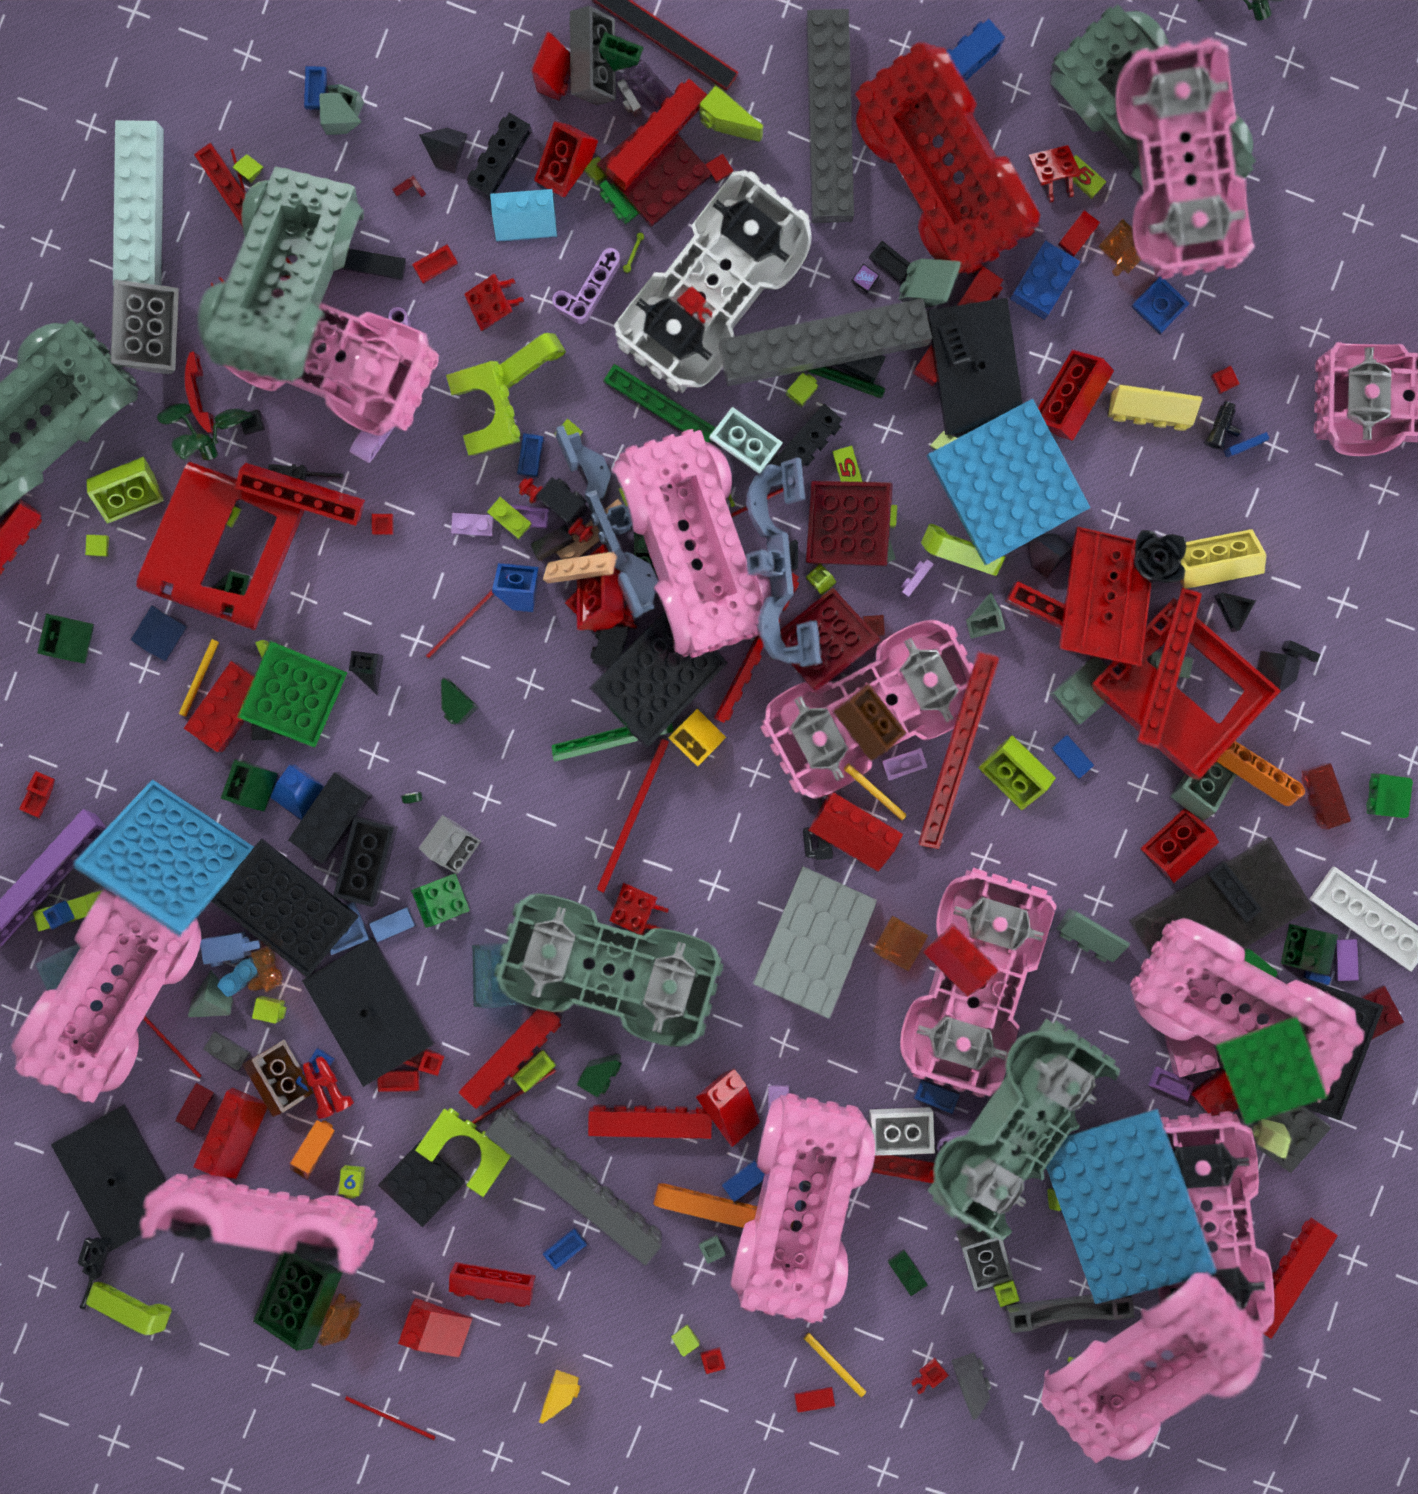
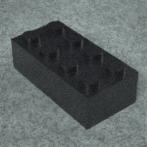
M334 772L288 841L320 863L327 862L352 826L354 817L359 816L372 794L340 772Z
M361 816L354 817L333 897L370 907L378 904L398 826Z

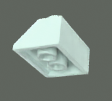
M733 407L709 437V439L759 474L770 464L783 443Z

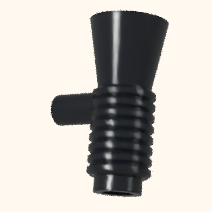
M1225 401L1220 406L1213 428L1204 441L1206 446L1223 450L1227 432L1236 437L1240 435L1241 429L1231 425L1236 412L1235 404Z

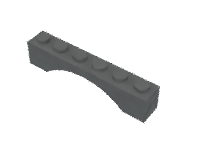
M1091 1294L1005 1306L1007 1323L1011 1333L1032 1331L1048 1324L1069 1320H1120L1135 1318L1131 1295L1095 1304Z

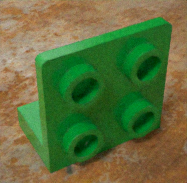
M451 874L411 890L425 928L435 926L469 912L468 904L456 874Z

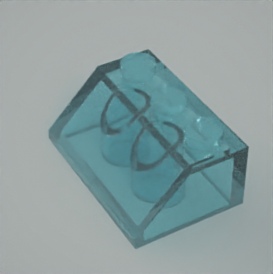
M503 943L472 945L474 1007L489 1009L521 1004L508 998L502 992L499 981H496L497 976H494L497 963L501 964L503 956L500 955Z

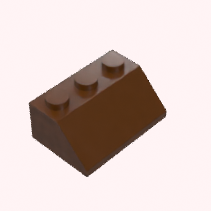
M869 683L833 711L870 761L887 752L907 733Z
M285 1040L280 1041L242 1064L272 1117L284 1113L314 1093L311 1086H308L303 1070ZM299 1076L302 1079L301 1083L306 1085L309 1091H306L305 1089L296 1084V1080Z

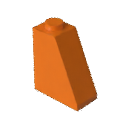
M317 1120L290 1162L291 1171L308 1180L334 1135L335 1130L332 1129V1124L325 1120H322V1122Z

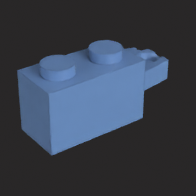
M245 931L201 939L200 946L203 964H210L211 967L223 965V961L231 960V964L243 961V958L252 955L251 950L262 948V943L260 940L250 941L249 936L246 937Z

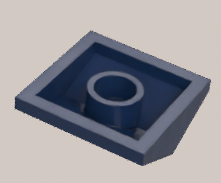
M151 605L130 640L147 652L167 661L187 626Z

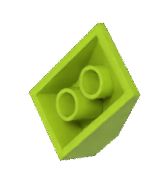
M715 85L700 103L701 123L706 128L710 129L711 127L717 132L760 142L763 136V125Z

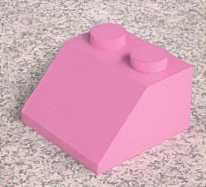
M1164 1034L1173 1073L1178 1077L1220 1068L1215 1047L1210 1041L1199 1035L1183 1041L1173 1039Z

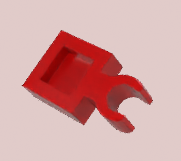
M693 286L677 299L680 306L690 316L696 313L702 324L706 323L702 318L703 314L706 313L712 318L711 310L703 307L706 304V300Z
M933 1358L919 1370L922 1376L913 1379L911 1384L913 1387L917 1383L922 1384L917 1390L918 1394H921L925 1391L928 1384L935 1388L949 1375L938 1360Z

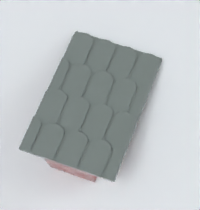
M802 866L753 984L829 1019L877 900Z

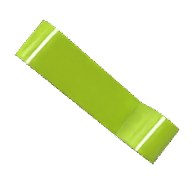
M544 333L500 364L503 369V382L508 389L546 361H554L566 353L556 334Z
M934 524L928 525L921 541L923 547L935 556L995 576L998 574L1006 557L1003 555L993 562L984 565L972 542L952 536L945 529Z
M103 890L66 901L75 917L69 922L87 917ZM50 907L32 912L38 932L50 928L43 914V911Z
M93 1282L86 1304L93 1309L144 1335H152L164 1331L172 1311L169 1306L163 1304L148 1306L103 1282Z

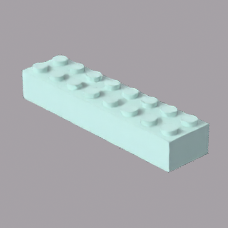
M115 120L113 286L114 279L161 286L164 129L157 121Z

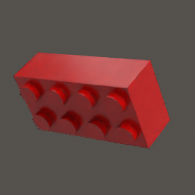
M230 661L183 729L216 752H224L245 722V720L238 718L237 715L255 674L238 662Z

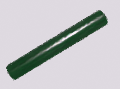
M827 366L807 370L809 373L878 398H882L885 392V388Z

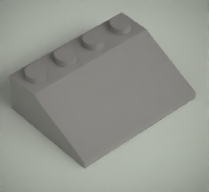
M114 279L110 364L162 374H172L175 371L179 288Z

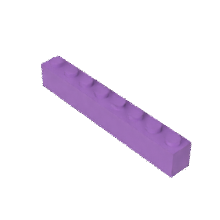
M85 809L77 814L75 819L0 899V947L74 868V862L107 828L96 814Z

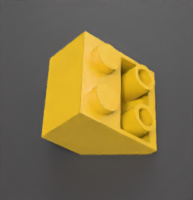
M696 709L668 738L698 767L726 736Z

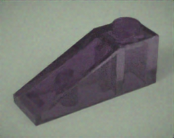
M639 60L638 65L629 67L622 73L624 79L634 90L658 111L662 108L661 104L667 97L671 98L674 95L644 60Z

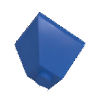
M498 563L492 593L512 610L533 612L536 601L539 567Z
M291 764L277 781L270 798L302 820L324 788V785L295 764Z

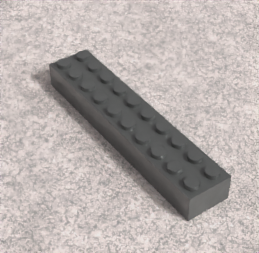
M849 9L807 10L811 223L852 222L854 217Z
M922 298L720 339L718 347L728 387L929 345L932 336Z
M504 1107L489 1125L485 1135L646 1266L661 1248L662 1232L655 1225L650 1226L645 1222L646 1219L639 1212L634 1213L631 1211L626 1201L623 1199L618 1200L614 1197V1192L607 1186L602 1187L597 1183L598 1179L593 1174H586L581 1170L582 1166L577 1161H570L561 1148L553 1147L550 1144L551 1141L545 1135L537 1134L534 1131L533 1125L527 1121L523 1122L520 1120L516 1111Z

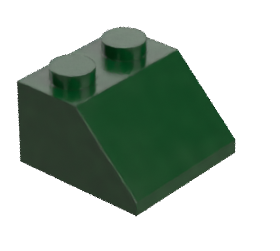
M443 678L441 680L442 711L446 713L444 718L451 724L462 725L479 706L450 679Z

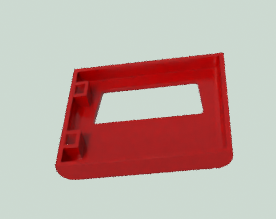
M188 462L181 474L139 572L137 588L255 631L305 510L235 489L237 478L193 462ZM238 499L277 517L246 594L243 596L201 585ZM166 585L173 587L171 595L163 592ZM226 607L233 609L232 616L223 614Z
M1175 598L1146 626L1142 665L1136 666L1113 661L1091 685L1094 692L1138 732L1141 728L1157 669L1147 661V658L1165 644L1177 603ZM1196 617L1189 643L1243 689L1242 695L1222 722L1217 723L1180 689L1175 687L1161 740L1157 748L1188 776L1199 780L1281 690ZM1158 621L1164 627L1161 631L1155 627ZM1116 666L1122 670L1119 675L1113 671Z

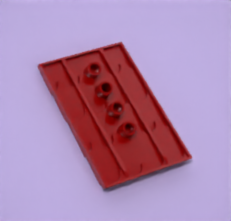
M1076 527L1059 642L1060 649L1136 666L1142 665L1152 583L1137 571L1133 563L1136 540ZM1111 572L1114 575L1113 579L1110 578Z

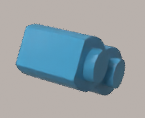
M255 956L241 961L233 972L225 975L217 986L226 997L232 996L240 992L247 985L248 981L256 978L264 967Z

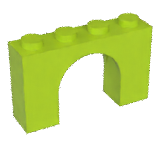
M489 361L446 375L451 395H462L480 389L488 393L494 402L495 415L490 425L485 429L463 435L468 456L482 454L520 442V430L515 425L513 418L515 416L514 409L509 403V391L502 378L503 369L497 361Z
M444 1108L415 1151L433 1162L449 1139L456 1136H467L473 1139L480 1148L481 1162L466 1186L481 1197H484L511 1155L492 1142L485 1135V1131L482 1134L475 1130L477 1127L475 1124L467 1119L463 1122L458 1118L460 1114L452 1108L446 1110Z

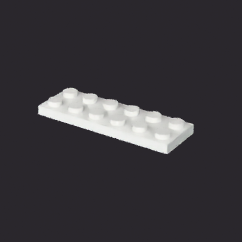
M1332 867L1309 900L1405 969L1412 972L1418 963V926L1338 868Z

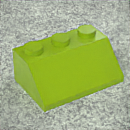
M144 456L86 479L87 494L107 524L164 501L155 475Z
M1013 735L999 745L978 767L1021 810L1044 794L1056 779Z

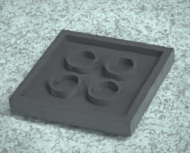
M1300 1106L1265 1118V1120L1285 1125L1291 1138L1286 1158H1282L1257 1145L1256 1140L1255 1143L1259 1150L1292 1173L1328 1133L1331 1127L1305 1106ZM1259 1121L1250 1123L1248 1127L1253 1131L1254 1125H1258Z

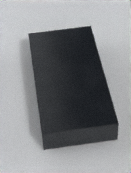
M881 241L869 256L870 260L899 283L908 275L907 268L911 263L884 241Z
M566 524L531 543L538 561L575 542L572 535L568 534L569 528Z

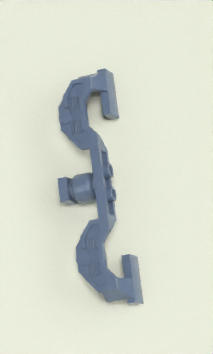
M563 425L556 427V439L570 471L578 470V466L582 469L588 483L585 499L592 513L590 515L592 523L600 531L598 535L601 543L606 545L609 553L613 552L617 556L615 568L623 572L619 574V585L633 617H640L643 612L655 608L652 603L656 593L654 587L658 580L651 564L629 552L623 553L615 537V534L619 535L630 531L633 526L629 506L626 507L621 504L610 508L608 513L605 514L600 501L604 500L611 473L604 457L583 446L578 432L567 436Z
M794 458L782 462L781 466L767 465L760 475L754 477L749 486L746 506L752 523L760 537H765L767 540V550H758L746 554L748 575L760 574L761 576L770 577L772 596L765 599L758 616V630L764 647L772 659L782 660L786 663H798L802 667L821 663L817 622L811 621L797 625L799 646L786 648L780 638L778 617L784 606L794 595L788 533L775 527L769 517L767 495L771 487L783 485L785 503L791 504L805 499L801 459Z

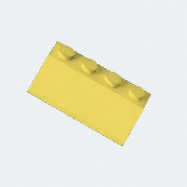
M1119 385L1111 392L1108 417H1113V420L1118 422H1125L1127 419L1134 420L1133 423L1138 425H1145L1147 422L1154 423V427L1165 428L1168 425L1174 426L1175 430L1186 431L1187 428L1194 425L1202 397Z
M1253 529L1186 542V553L1180 562L1185 568V576L1180 582L1183 588L1187 589L1264 574L1266 553Z

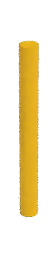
M211 639L179 711L180 715L187 716L219 641Z
M848 763L844 766L843 769L900 820L906 817L905 812L852 765Z
M807 1333L803 1339L860 1397H863L866 1391L810 1333Z

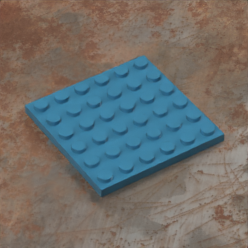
M1033 399L926 455L984 565L993 562L1091 508Z
M152 779L74 862V867L180 937L227 883L233 872L254 846Z

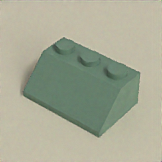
M1070 908L1057 927V930L1061 932V937L1069 942L1072 939L1079 942L1077 945L1079 948L1086 952L1091 949L1096 952L1095 957L1105 963L1107 960L1114 962L1130 945L1129 942Z

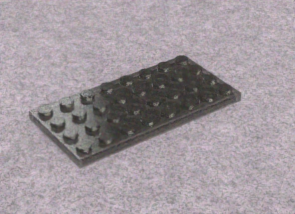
M1267 837L1226 862L1262 908V911L1247 923L1241 919L1207 874L1128 921L1149 956L1153 953L1151 949L1155 942L1160 941L1163 937L1162 931L1166 924H1170L1172 920L1176 921L1182 918L1203 925L1244 949L1313 907L1271 837Z

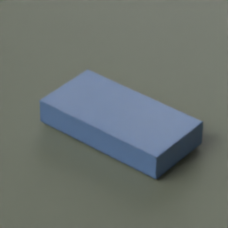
M408 907L369 924L377 942L416 926Z

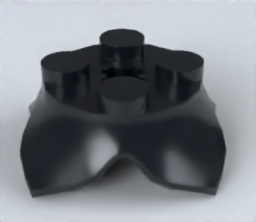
M1141 530L1135 541V558L1133 559L1137 571L1150 583H1156L1157 581L1173 583L1183 580L1185 568L1180 562L1186 553V539L1175 534L1157 537L1156 533L1151 530Z

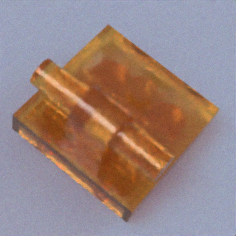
M1122 219L1098 246L1117 263V266L1112 270L1114 276H1119L1123 270L1129 274L1141 261L1135 249L1132 226Z
M892 915L872 951L909 971L928 935Z
M267 946L251 953L259 976L250 981L248 984L249 990L257 991L264 988L265 992H268L282 985L283 976L280 969H276L274 963L276 959L273 951L269 950Z
M339 1294L334 1305H331L325 1317L326 1321L321 1329L322 1333L317 1342L322 1346H327L344 1341L350 1334L352 1323L359 1316V1309L362 1305L360 1302L352 1300L344 1303L346 1296Z

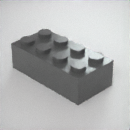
M591 6L570 11L571 95L594 105L616 101V73L598 50L605 32L615 36V18Z

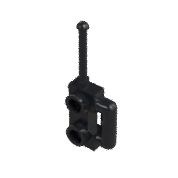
M268 464V470L306 481V477L310 476L343 478L342 473L307 471L304 465L296 466L292 464V466Z
M822 797L818 798L819 809L822 806ZM810 827L804 828L805 856L807 858L815 857V861L833 859L831 844L817 836L818 849H813L811 835L815 834L808 831Z
M99 1237L94 1239L86 1238L78 1258V1265L83 1267L82 1272L89 1276V1282L82 1303L79 1306L82 1310L86 1308V1301L93 1281L102 1275L111 1245ZM89 1252H90V1253H91V1258H90V1260H87L88 1255H89Z

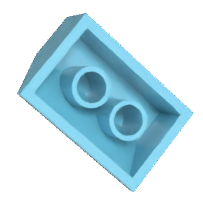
M552 189L490 194L496 242L557 237L555 201Z

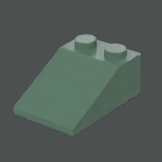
M934 259L913 261L907 268L908 275L900 287L899 292L901 294L898 300L908 302L923 298L925 308L947 302L961 262Z
M1093 656L1049 693L1075 725L1082 724L1105 703L1091 686L1107 668L1100 657Z
M1215 762L1199 780H1195L1185 773L1170 797L1204 821L1217 812L1237 775L1218 762Z

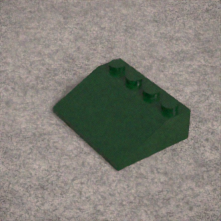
M296 1249L293 1252L283 1250L253 1322L296 1351L311 1349L343 1272L329 1263L302 1259L295 1252Z

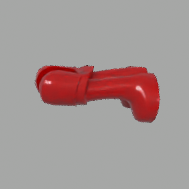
M320 1056L316 1058L319 1072H315L310 1062L303 1064V1072L308 1086H311L318 1103L316 1115L318 1119H323L333 1115L335 1111L338 1113L345 1110L354 1101L351 1096H343L336 1085L338 1081L335 1077L336 1075L332 1072L327 1061ZM322 1086L327 1087L333 1106L329 1103Z

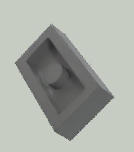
M217 1031L213 1032L203 1049L237 1071L240 1070L250 1054L248 1050Z

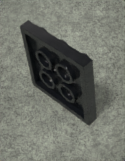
M421 1139L378 1186L423 1227L465 1183V1180L438 1154L433 1162L416 1152L415 1150L422 1141Z

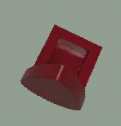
M414 175L392 188L396 196L412 186L415 187L421 198L427 195Z

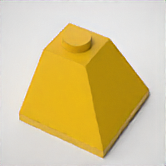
M559 1370L555 1371L542 1408L539 1423H545L570 1405L573 1397H578L581 1387L578 1385L579 1377Z

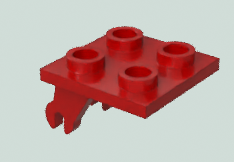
M1069 145L1029 155V160L1040 185L1046 186L1047 199L1049 198V203L1054 202L1053 181L1065 178L1067 194L1069 193V198L1074 197L1073 177L1081 176V172Z
M492 274L464 294L481 331H484L513 312L512 307L519 306V303L525 302L523 297L506 300L502 289L511 287V284H516L514 278L498 281L496 274Z
M623 883L609 921L643 936L646 928H661L647 923L651 910L656 909L668 913L669 908L655 904L656 896Z

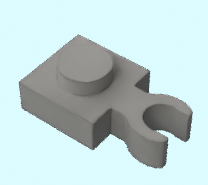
M624 78L616 82L620 93L624 97L622 103L627 113L631 112L634 118L642 114L641 106Z

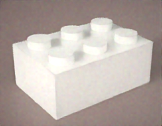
M930 1107L869 1110L870 1127L872 1128L875 1141V1156L935 1153L933 1111Z

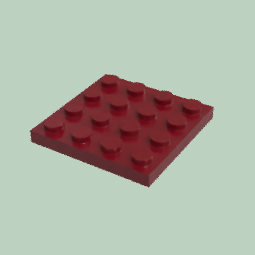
M633 132L597 163V167L649 226L652 227L708 180L712 173L677 134L630 186L623 190L606 174V163L613 155L617 156L621 152L620 148L627 140L630 142L635 137V132Z
M811 481L806 563L887 566L893 483Z
M834 588L780 630V638L786 648L799 646L797 625L811 621L817 622L821 663L802 667L798 663H790L814 692L880 641L878 635Z

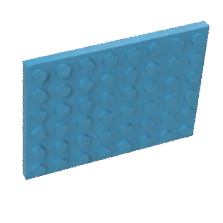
M1158 1109L1067 1136L1046 1168L1095 1304L1186 1281L1194 1273H1216L1214 1261Z

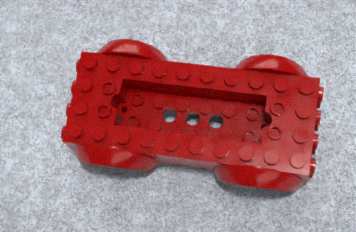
M918 42L910 48V52L905 56L901 55L894 59L893 65L889 68H883L876 73L877 77L872 81L868 80L859 86L860 90L855 95L861 103L856 115V123L860 135L875 155L888 163L896 164L923 211L918 221V231L924 246L935 260L959 261L961 265L958 273L969 274L972 272L974 274L982 269V264L985 262H992L999 258L1001 251L1005 249L1008 251L1018 244L1017 241L1023 237L1026 239L1035 233L1034 229L1039 226L1041 214L1008 157L997 156L973 116L977 103L944 47H936L924 42ZM940 135L943 137L944 143L942 147L935 148L933 139ZM948 154L954 156V162L951 166L945 164V157ZM958 171H961L965 176L961 184H956L953 179L954 174Z

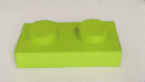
M501 497L487 511L490 516L518 539L532 525L529 520Z

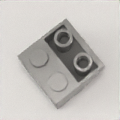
M442 815L419 849L430 860L458 874L481 843V840L456 822Z

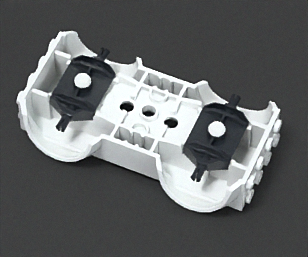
M746 170L731 174L691 225L695 234L665 274L654 273L614 324L619 349L627 355L629 353L633 354L634 360L642 367L647 365L651 373L659 380L661 378L665 379L667 386L674 392L679 390L683 393L687 387H702L720 372L723 365L718 347L719 340L734 337L733 328L764 289H779L786 285L798 272L809 252L811 245L809 216L800 209L797 211L793 208V204L787 198H780L775 194L776 190L772 186L762 184L759 181L760 178L752 171L748 173ZM723 259H728L732 263L731 268L727 271L722 270L719 266ZM709 276H716L719 279L718 283L714 286L707 283ZM691 286L698 292H703L706 295V304L703 307L711 310L712 318L706 313L703 314L702 318L706 321L705 324L699 321L696 313L690 316L677 302V299Z

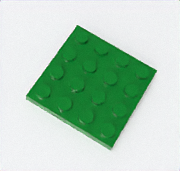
M269 641L237 717L315 748L347 672Z
M1293 1017L1215 1044L1246 1125L1327 1098L1298 1017Z

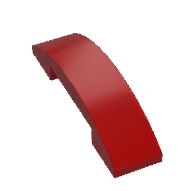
M193 351L188 355L185 368L186 394L197 421L213 436V425L215 424L213 415L209 412H203L196 377L204 376L200 357Z

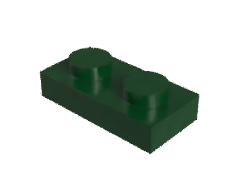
M905 1250L887 1260L910 1296H913L928 1285Z

